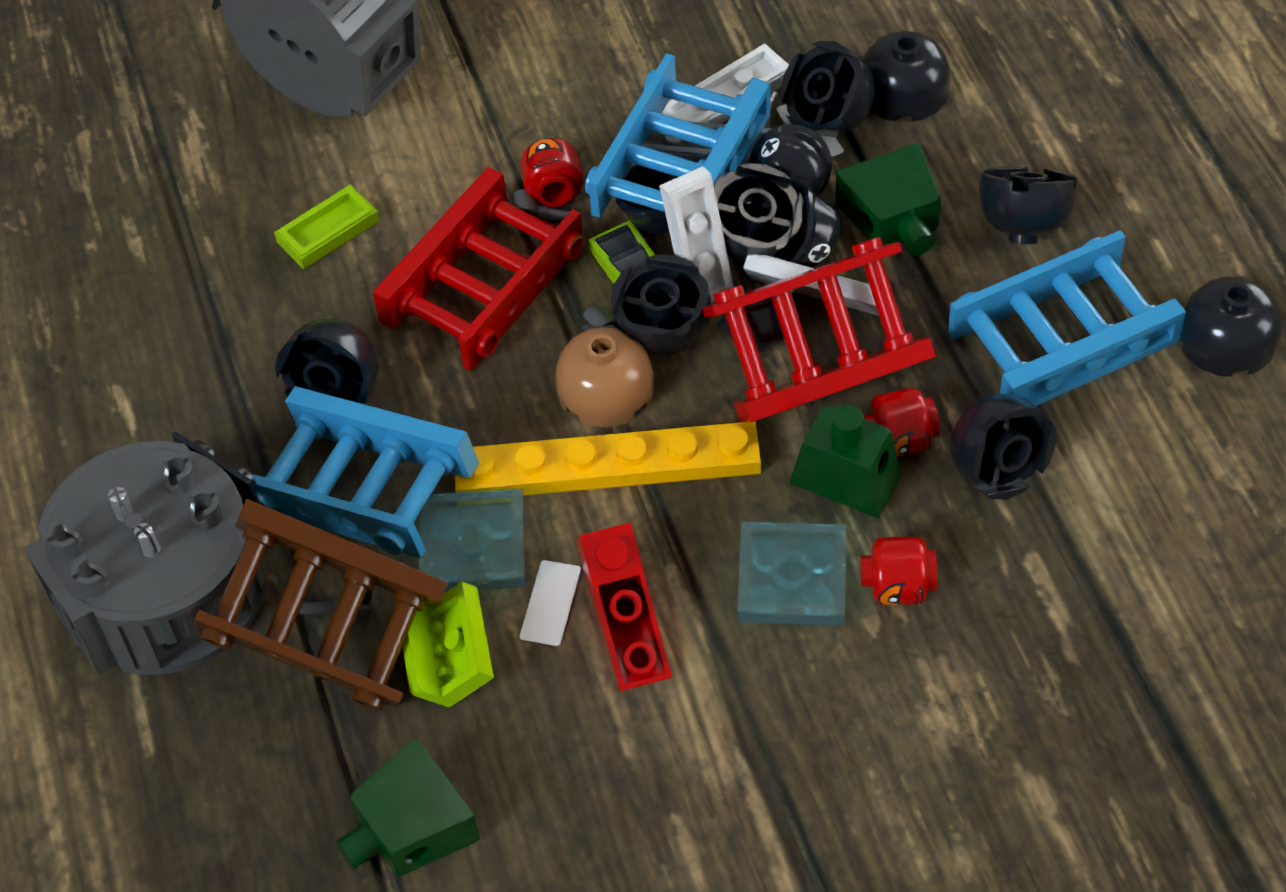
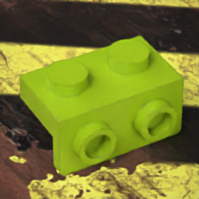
M461 581L444 593L441 602L433 609L424 606L422 612H416L402 646L410 693L413 696L449 708L494 678L477 587Z

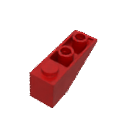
M631 522L579 535L576 545L619 691L672 678Z

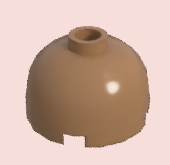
M595 327L584 330L573 337L559 354L555 374L556 391L561 407L566 412L568 408L570 412L578 415L579 422L595 427L608 428L626 424L634 419L635 411L642 408L645 402L646 407L651 402L655 385L654 371L647 350L627 333L615 327Z

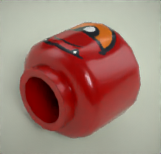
M545 138L530 144L523 152L520 160V169L524 189L537 200L538 205L560 207L573 201L580 194L584 183L579 154L571 143L559 138Z
M916 388L894 391L873 397L870 402L869 415H864V419L887 427L892 432L896 457L927 451L931 447L933 437L939 436L940 433L938 413L931 397L925 398Z
M919 537L877 538L872 544L871 555H861L860 557L861 587H871L872 597L881 605L922 604L926 600L928 592H936V551L927 550L925 541Z

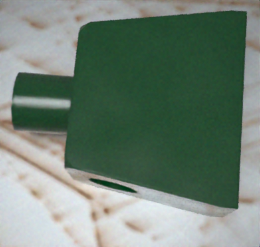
M918 142L836 171L835 203L868 240L880 237L883 245L896 242L904 243L913 256L922 255L934 246L935 237L931 232H934L939 227L941 200Z
M830 405L823 406L801 445L790 484L879 519L900 481L892 432L887 427L864 419L862 411L856 406L841 405L837 408Z
M415 738L353 791L349 799L360 826L336 840L335 843L352 870L380 853L394 874L403 876L474 844L480 840L475 815L418 738Z

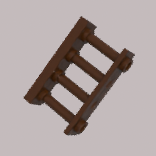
M246 498L235 524V527L244 530L242 538L246 540L215 615L202 610H198L192 626L202 629L199 638L230 650L232 643H236L354 691L353 701L377 711H382L385 704L391 707L399 704L403 692L387 686L416 612H422L424 606L433 609L441 602L448 582ZM274 544H278L295 551L293 559L297 562L266 636L236 625L235 622L266 549L272 550ZM326 564L345 572L343 580L347 583L315 657L286 645V642L316 571L323 570ZM377 585L394 592L393 601L397 604L368 675L364 677L336 664L367 590L373 591L374 586Z

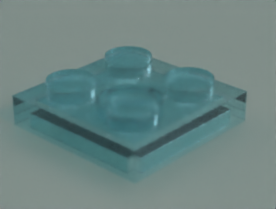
M523 489L442 493L429 496L420 511L419 535L426 548L422 559L419 558L420 571L448 582L445 592L461 581L476 586L477 590L526 587Z
M741 522L738 623L844 626L846 524Z

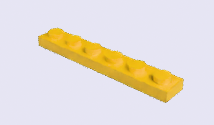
M756 421L752 423L739 422L476 446L473 449L479 464L470 479L455 475V491L457 501L459 502L761 474Z

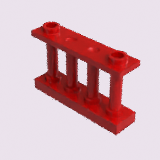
M487 167L372 292L379 322L395 330L406 316L413 314L458 338L463 368L472 371L483 358H488L493 354L500 338L569 260H574L580 254L584 245L581 213L572 209L561 223L555 227L508 203L504 175ZM500 219L543 241V243L527 258L482 235V233L492 222ZM473 251L515 274L501 290H498L453 265L464 252ZM443 282L487 306L470 323L424 297L435 284Z
M880 237L873 238L851 246L854 255L745 293L742 285H738L713 294L716 303L702 307L704 317H713L725 313L749 388L745 389L747 398L733 402L740 422L752 423L936 357L930 338L913 339L911 332H905L882 258L902 252L899 242L883 245ZM862 265L887 338L882 341L885 349L867 355L865 348L860 349L836 274ZM816 281L841 353L837 357L839 365L823 371L820 364L814 365L790 290ZM770 297L795 369L791 373L793 381L775 387L773 380L768 381L744 309V306Z

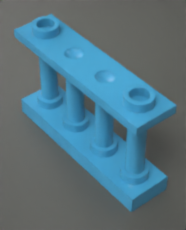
M666 53L656 70L652 69L648 73L643 93L598 167L593 166L588 173L585 192L590 196L591 215L600 218L612 197L665 212L660 190L623 180L632 163L677 177L703 166L711 173L713 186L717 178L722 174L725 176L729 172L736 171L739 165L744 164L770 117V83L752 78L744 94H737L734 98L676 81L675 56ZM673 99L730 116L725 127L719 126L715 130L664 115L662 112L669 100ZM654 131L709 147L711 152L706 160L700 159L697 163L643 147V144L650 132Z
M1119 230L1103 238H1093L1078 249L983 290L968 292L962 295L957 301L950 304L948 334L952 340H955L975 331L1005 372L1002 374L1000 394L1017 395L1037 406L1178 343L1186 311L1175 298L1158 306L1148 304L1120 268L1126 236ZM1102 276L1133 317L1115 325L1107 324L1078 286ZM1059 294L1089 332L1090 336L1074 343H1065L1036 304ZM1018 313L1048 354L1029 363L1022 362L993 323Z
M295 386L285 402L295 420L297 430L265 478L251 474L256 481L255 491L259 503L316 528L376 545L389 554L400 555L404 553L422 559L426 548L414 524L415 519L442 475L451 473L470 479L479 464L467 432ZM323 438L338 442L307 490L286 484L314 440ZM367 450L380 454L350 502L328 496L356 451ZM407 461L424 466L394 514L371 508L399 463Z

